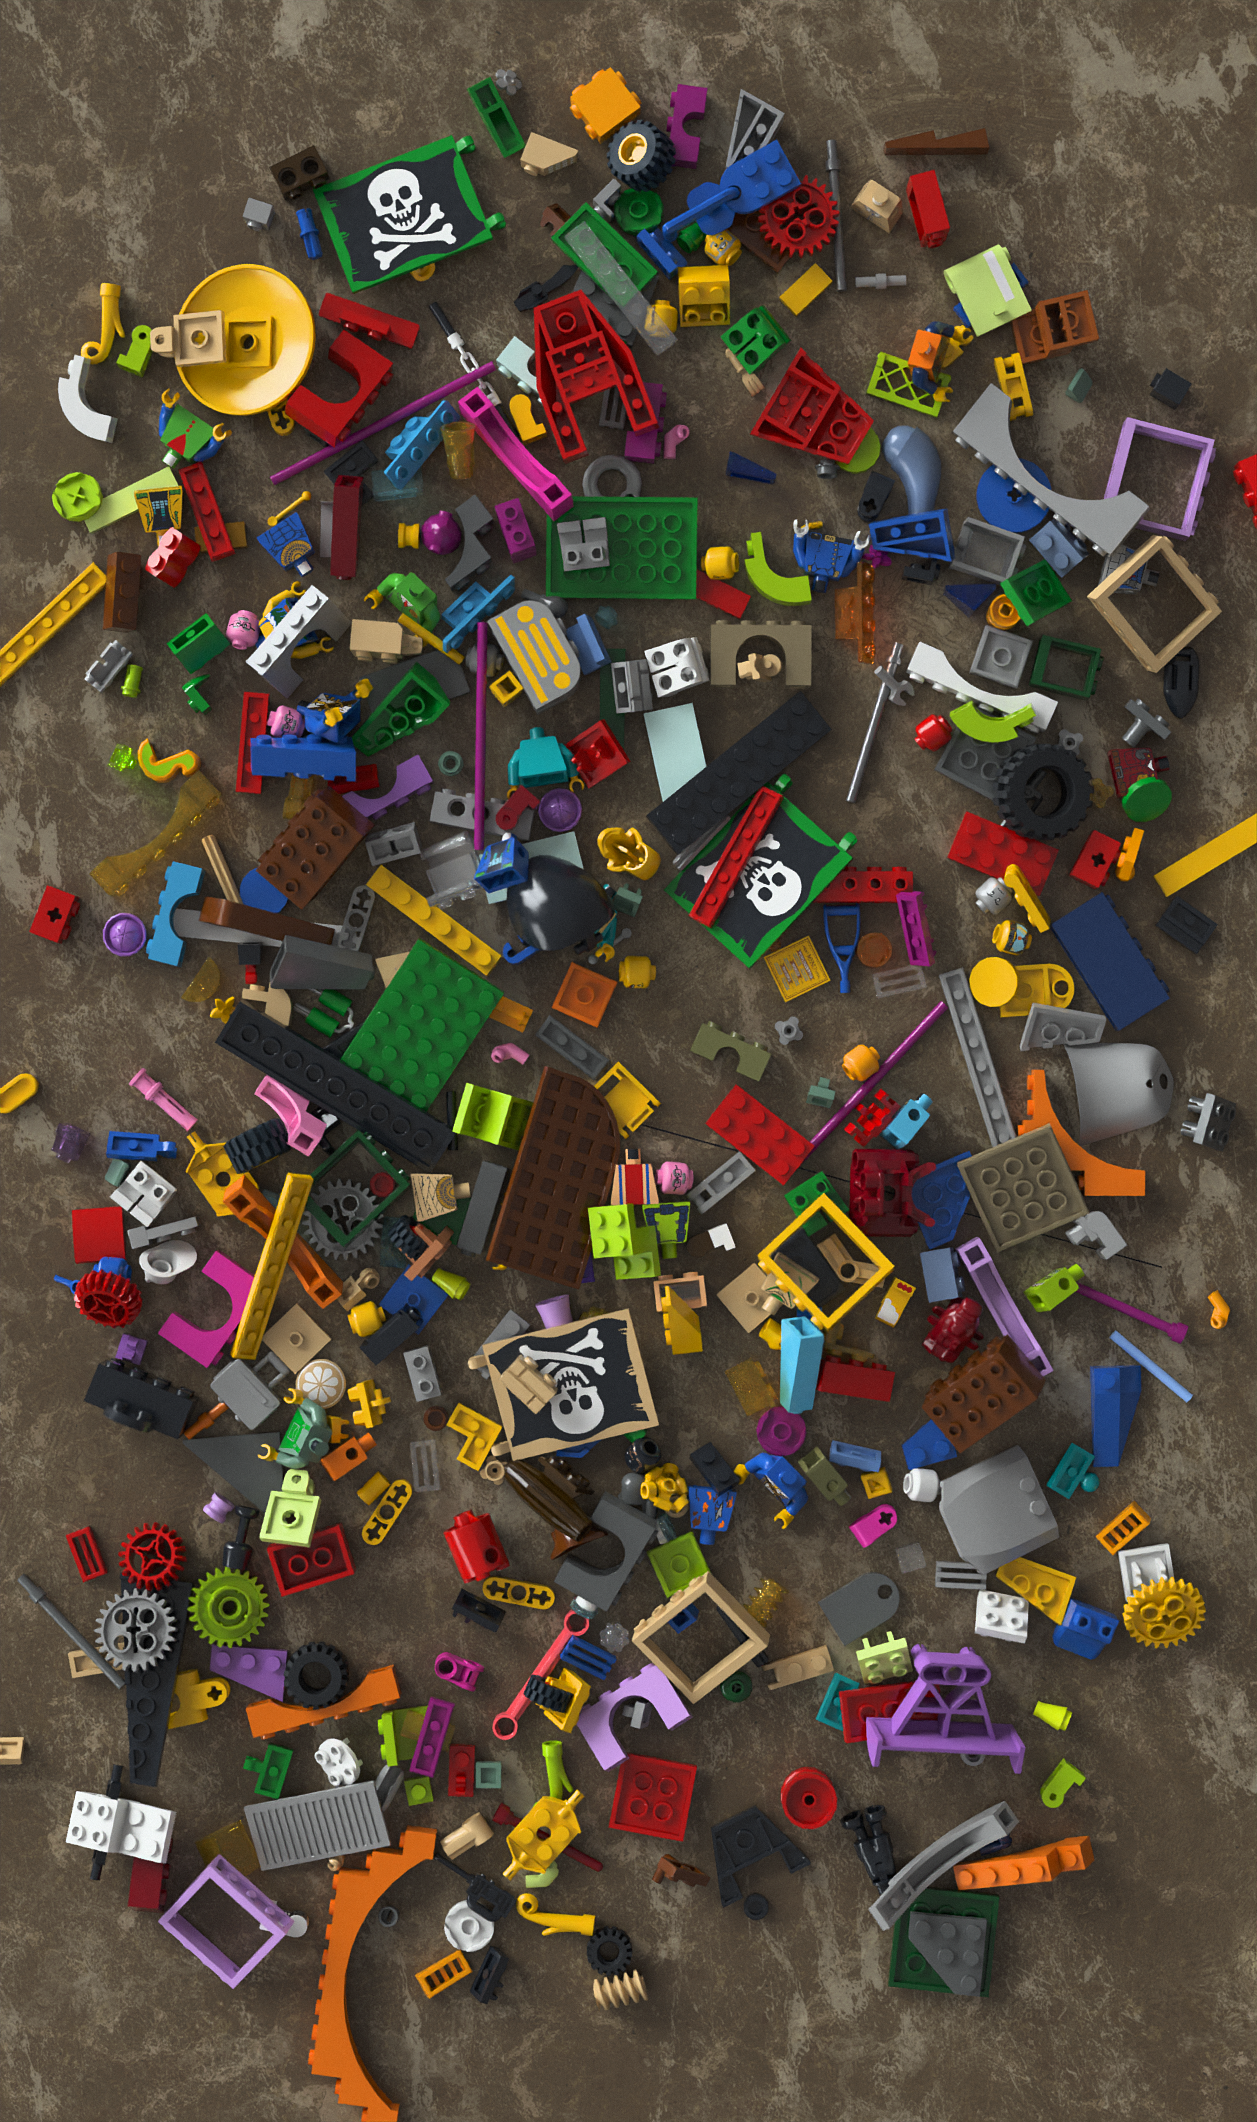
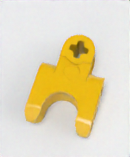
M198 1669L178 1672L175 1694L179 1697L180 1708L178 1711L170 1714L168 1729L207 1720L206 1708L221 1705L231 1692L229 1682L223 1677L200 1680ZM215 1686L217 1690L222 1691L219 1696L211 1692Z

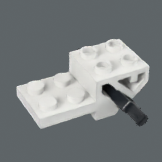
M113 1764L106 1795L76 1791L66 1842L94 1849L92 1857L93 1866L89 1878L92 1880L100 1881L107 1852L122 1853L158 1863H166L176 1812L141 1804L138 1801L119 1798L122 1784L120 1780L124 1768L122 1765Z

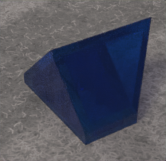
M996 584L945 585L943 594L970 618L994 593Z

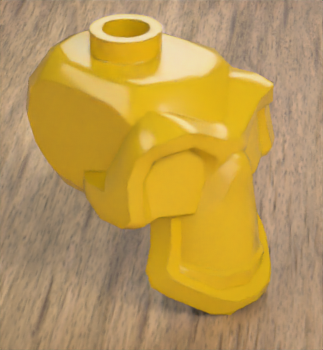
M614 827L604 829L599 834L598 846L603 857L609 858L607 869L612 872L625 871L643 881L650 879L657 872L661 861L660 855L643 842L639 831L633 827L626 833L624 829Z

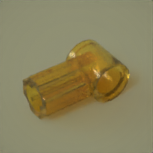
M292 773L289 794L284 802L283 819L291 820L297 812L299 813L304 808L303 804L311 796L314 774L309 779L296 777Z

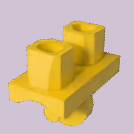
M374 1379L358 1383L357 1386L348 1389L349 1400L351 1402L360 1401L362 1410L353 1412L354 1424L365 1425L366 1428L382 1424L381 1414L386 1413L384 1404L391 1402V1398H383L381 1389L375 1388Z

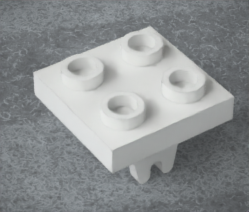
M1168 1543L1118 1551L1126 1602H1128L1127 1597H1135L1134 1589L1142 1590V1583L1148 1587L1150 1586L1151 1579L1155 1583H1159L1161 1577L1164 1578L1165 1582L1174 1577Z
M979 1589L975 1633L981 1634L984 1637L990 1636L1005 1639L1008 1642L1015 1641L1025 1644L1029 1602L1021 1597Z

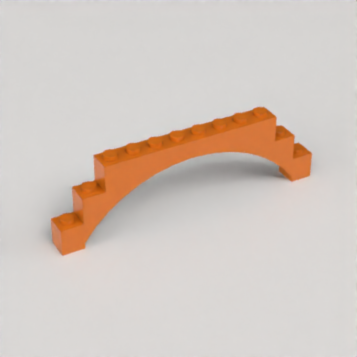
M407 1825L406 1833L401 1832L399 1847L403 1848V1850L386 1847L373 1849L372 1853L367 1854L365 1868L370 1869V1871L341 1867L339 1874H334L332 1889L336 1890V1897L330 1900L329 1914L333 1915L332 1924H327L325 1939L330 1941L329 1948L323 1951L322 1965H326L325 1974H320L318 1990H323L322 1999H317L315 2015H319L318 2025H313L311 2040H316L315 2050L310 2049L308 2065H312L311 2074L338 2077L334 2093L339 2095L338 2103L368 2107L363 2108L361 2122H397L400 2104L393 2103L374 2081L358 2053L352 2036L346 2002L347 1968L351 1949L365 1917L388 1887L425 1859L433 1860L437 1829Z

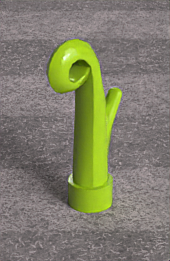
M557 1740L546 1741L542 1743V1752L546 1761L550 1797L562 1800L563 1785L568 1792H573V1787L567 1778L563 1766L562 1742Z

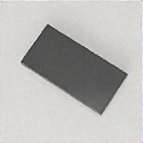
M436 650L361 676L359 679L361 681L367 678L373 687L368 697H366L372 713L416 661L437 679L449 700L470 693L461 664H457L442 652Z

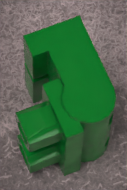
M764 305L747 313L720 336L733 354L740 353L736 358L749 375L758 373L772 357L792 341Z
M823 1171L784 1195L797 1218L823 1193L843 1213L849 1211ZM822 1210L828 1221L832 1222L833 1220ZM818 1211L802 1227L806 1234L811 1236L828 1224Z

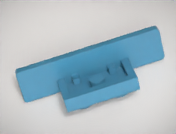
M443 400L430 417L414 416L409 419L405 424L404 430L390 442V447L385 453L393 461L384 471V474L397 489H403L460 419L459 414L448 401Z
M508 576L491 594L475 581L441 614V619L454 629L443 639L444 652L448 653L452 648L454 650L462 644L464 637L469 632L473 633L477 629L478 622H481L486 615L491 616L503 599L507 600L515 591L514 576Z

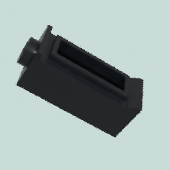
M406 1303L378 1331L364 1340L359 1348L377 1366L420 1328L424 1322L421 1313L414 1306L410 1307Z

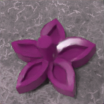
M870 545L869 553L862 555L863 559L872 561L871 565L873 568H877L879 565L890 566L892 564L891 559L887 556L888 551L875 550L872 545Z

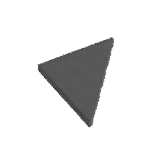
M280 1431L192 1438L190 1440L183 1439V1444L263 1513H266L271 1491L283 1492V1465L276 1463V1460L265 1461L258 1457V1455L266 1456L268 1454V1449L261 1446L263 1444L274 1447L277 1453L280 1452L278 1450L281 1445Z

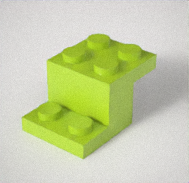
M466 1083L453 1132L519 1150L533 1102Z
M633 1204L588 1208L594 1258L613 1257L616 1280L661 1276L655 1225L636 1227Z

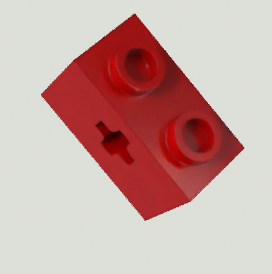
M1096 830L1091 831L1068 876L1093 889L1099 888L1100 885L1104 887L1110 876V873L1107 872L1110 864H1115L1122 852L1118 849L1121 843ZM1097 855H1099V861L1102 862V864H1099L1095 867L1093 866L1094 860H1092L1091 858H1094Z
M47 885L29 932L62 944L63 940H67L72 927L69 926L72 916L76 917L80 909L79 897ZM59 910V914L62 915V918L55 920V918L52 917V913L58 912Z

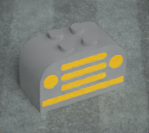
M524 601L487 621L490 631L517 680L524 688L523 690L537 715L565 701L577 691L581 681L580 664L577 659L579 651L573 640L567 641L565 637L567 629L561 618L555 619L547 606L537 601Z

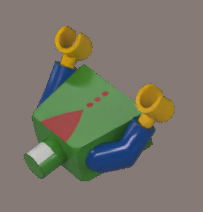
M170 389L163 392L161 397L163 404L159 416V436L161 437L160 441L169 451L162 459V462L175 469L181 458L193 464L215 456L222 446L224 439L230 437L232 431L228 430L223 434L221 428L224 423L213 428L179 404L175 406L174 403L180 398L178 392L174 395L173 399L168 395Z

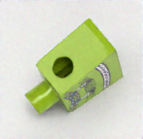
M1074 1264L1069 1269L1065 1267L1058 1268L1030 1286L1023 1293L1036 1312L1050 1311L1079 1289L1076 1282L1085 1275L1077 1264Z

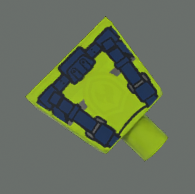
M690 1201L642 1204L646 1226L655 1225L657 1244H661L662 1259L677 1258L676 1243L687 1241Z

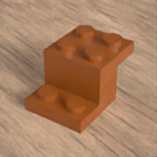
M1088 290L1039 301L1031 312L1010 321L1022 365L1070 354L1073 347L1099 340Z

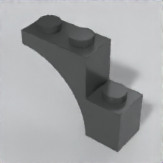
M476 495L455 509L464 528L465 545L460 562L455 570L445 579L451 591L456 588L458 591L463 589L470 583L469 578L476 573L479 576L490 568L489 564L492 562L490 555L476 536L480 535L482 537L492 530L493 527L491 525L494 523V520Z

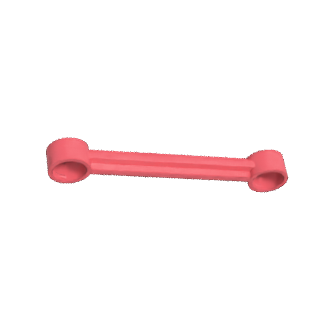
M572 1609L566 1614L563 1630L532 1675L535 1674L536 1676L540 1675L547 1678L560 1661V1655L572 1635L580 1636L588 1630L589 1617L584 1610ZM573 1614L582 1615L585 1628L580 1631L571 1630L570 1616ZM529 1679L507 1711L495 1717L492 1728L495 1736L499 1739L508 1740L517 1733L518 1720L531 1703V1700L523 1695ZM501 1718L512 1720V1733L507 1735L500 1733L501 1730L498 1727V1722Z

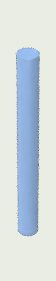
M1115 1330L1109 1337L1186 1403L1192 1398L1193 1395L1119 1332Z

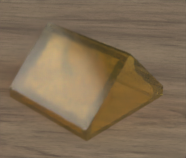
M241 1820L194 1842L206 1867L218 1854L245 1877L261 1867L257 1853Z

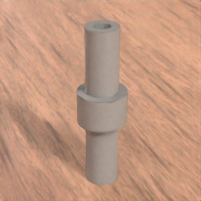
M886 273L875 274L873 277H856V288L876 287V289H886V286L906 285V275L886 276Z

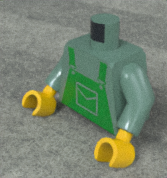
M288 1389L293 1392L294 1398L284 1397V1401L301 1406H298L278 1449L280 1452L277 1453L274 1447L263 1444L261 1446L268 1449V1454L266 1456L258 1455V1457L265 1461L276 1460V1463L283 1466L299 1469L307 1466L309 1462L317 1464L321 1457L328 1452V1442L332 1435V1430L327 1424L324 1408L309 1398L304 1399L301 1390Z

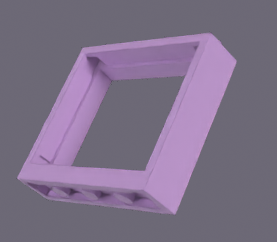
M1127 417L1123 422L1104 499L1118 495L1133 433L1201 450L1181 529L1143 519L1136 526L1137 529L1186 541L1190 535H1194L1198 521L1194 520L1196 511H1200L1203 505L1204 497L1200 495L1202 488L1207 487L1210 472H1207L1209 462L1213 463L1216 455V448H1213L1215 440Z
M218 1854L170 1905L158 1922L166 1931L176 1937L185 1948L195 1954L204 1965L214 1971L223 1982L234 1989L287 1934L295 1921ZM209 1878L273 1934L241 1969L178 1913L180 1908Z

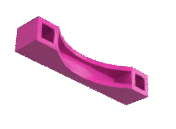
M478 387L458 401L462 417L553 521L574 507L572 494L555 475L544 468L530 454L505 423L495 406Z

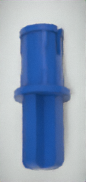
M304 208L296 212L301 229L300 238L304 240L308 258L316 260L322 257L318 238L320 232L315 227L312 209L307 208V212H305Z

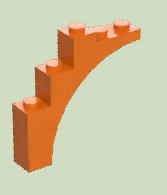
M1031 1070V1075H1027V1090H1031V1100H1027V1115H1031V1120H1021V1125H1017V1137L1050 1123L1071 1171H1081V1175L1077 1176V1185L1083 1196H1145V1171L1125 1169L1108 1164L1089 1154L1074 1142L1061 1126L1051 1107L1046 1090L1045 1071Z

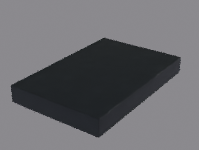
M803 1228L794 1233L770 1256L774 1261L776 1254L780 1252L819 1278V1281L806 1294L817 1307H823L846 1290Z

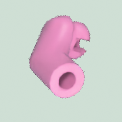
M506 1043L496 1046L492 1050L491 1058L496 1063L513 1058L523 1065L530 1054L513 1043Z

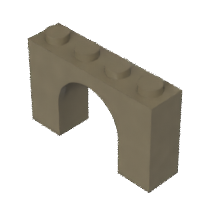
M718 620L716 624H711L710 688H735L736 655L739 649L750 640L762 638L774 642L783 652L785 658V688L810 689L812 625H806V621H791V625H781V621H766V625H756V621L745 620L741 621V625H731V621Z

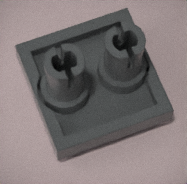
M1130 699L1124 706L1135 716L1134 719L1136 720L1122 737L1132 747H1135L1148 731H1154L1164 740L1171 733L1167 729L1170 724L1159 715H1156L1155 718L1150 715L1148 711L1151 708L1140 699H1137L1135 702Z
M1208 1093L1205 1099L1192 1096L1189 1102L1198 1105L1188 1104V1111L1201 1114L1198 1123L1185 1120L1182 1126L1191 1128V1130L1181 1128V1135L1194 1138L1193 1142L1223 1152L1224 1146L1227 1145L1229 1140L1228 1131L1230 1124L1236 1115V1103Z

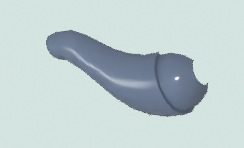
M897 426L892 428L882 443V453L885 460L891 465L890 468L899 476L904 485L908 502V515L934 511L941 479V460L937 448L929 436L918 427Z

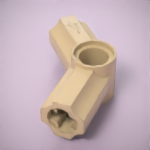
M835 1233L817 1245L837 1277L844 1282L864 1285L880 1270L875 1264L854 1261ZM846 1263L852 1264L854 1267V1272L850 1277H843L841 1275L840 1269ZM885 1279L876 1287L883 1288Z

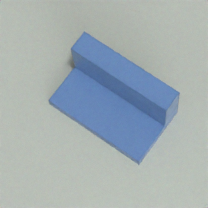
M583 614L576 618L578 623L568 628L566 632L568 640H573L579 651L577 659L583 674L587 675L611 663V660L592 617Z

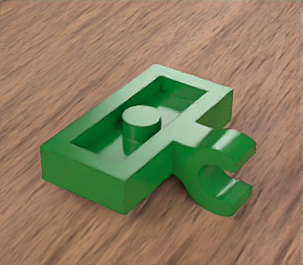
M269 1742L264 1761L252 1756H246L243 1769L260 1773L254 1793L279 1799L293 1749Z

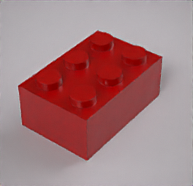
M342 1522L314 1530L310 1547L273 1543L267 1547L281 1597L353 1575L357 1570Z

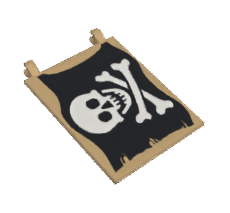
M629 1308L483 1344L484 1354L470 1357L468 1360L470 1369L488 1366L507 1441L497 1442L492 1445L491 1451L493 1456L511 1452L512 1459L515 1461L659 1425ZM520 1355L525 1358L527 1356L531 1357L538 1364L537 1370L543 1375L548 1373L557 1382L555 1385L558 1388L557 1393L537 1414L499 1381L503 1372Z

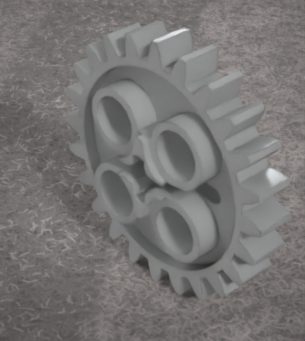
M338 1179L337 1186L328 1181L327 1190L323 1186H319L321 1194L311 1193V1196L320 1208L324 1205L332 1207L333 1216L330 1219L346 1235L344 1225L337 1223L340 1214L335 1206L334 1199L337 1198L339 1200L342 1214L349 1216L346 1225L349 1232H351L354 1221H362L379 1205L373 1204L377 1196H368L370 1188L361 1191V1182L352 1187V1179H348L346 1185H343L342 1180ZM348 1196L354 1197L357 1201V1207L352 1211L344 1206V1200ZM303 1211V1214L309 1218L303 1221L302 1224L309 1225L310 1228L304 1232V1235L312 1234L313 1236L309 1244L317 1242L316 1251L324 1248L325 1257L334 1252V1260H337L340 1254H343L344 1259L348 1260L349 1253L358 1258L359 1249L363 1253H367L365 1245L374 1246L375 1243L371 1238H380L381 1235L375 1230L384 1226L376 1220L364 1233L344 1249L339 1243L330 1240L329 1232L309 1211Z
M137 1588L134 1589L133 1595L128 1590H124V1598L115 1594V1603L106 1601L109 1607L108 1611L100 1609L104 1618L96 1619V1622L102 1625L101 1628L94 1630V1632L101 1634V1637L96 1639L95 1642L104 1644L99 1652H108L105 1658L106 1661H111L115 1658L114 1667H119L123 1663L122 1669L124 1671H128L131 1665L133 1672H138L140 1665L143 1670L147 1671L149 1668L148 1663L157 1667L158 1662L156 1658L159 1657L165 1660L164 1650H173L168 1643L176 1642L177 1640L171 1636L172 1632L178 1631V1628L171 1626V1623L175 1622L177 1618L168 1616L173 1609L171 1607L164 1609L167 1601L162 1599L157 1602L159 1595L154 1593L150 1597V1591L146 1589L142 1595ZM136 1607H138L139 1609L137 1613V1620L134 1613ZM152 1610L154 1619L151 1623L146 1624L144 1622V1614ZM123 1611H127L129 1613V1620L121 1625L119 1615ZM136 1625L141 1627V1632L131 1633V1630L136 1628ZM126 1636L129 1644L126 1649L120 1650L118 1642L122 1637ZM152 1636L154 1644L150 1649L146 1650L143 1646V1641L146 1637ZM137 1643L138 1652L134 1653L135 1644Z

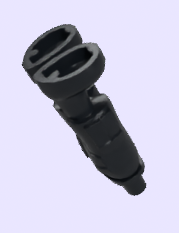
M872 1805L864 1809L866 1820L869 1822L872 1830V1837L867 1834L861 1810H855L843 1816L840 1822L844 1829L855 1832L857 1840L853 1845L858 1858L863 1862L868 1876L872 1880V1884L877 1886L879 1895H882L889 1887L888 1882L897 1873L890 1834L882 1829V1819L886 1817L887 1811L884 1805Z

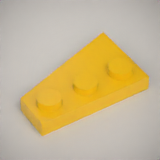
M1021 1557L998 1568L996 1577L1061 1626L1076 1577Z

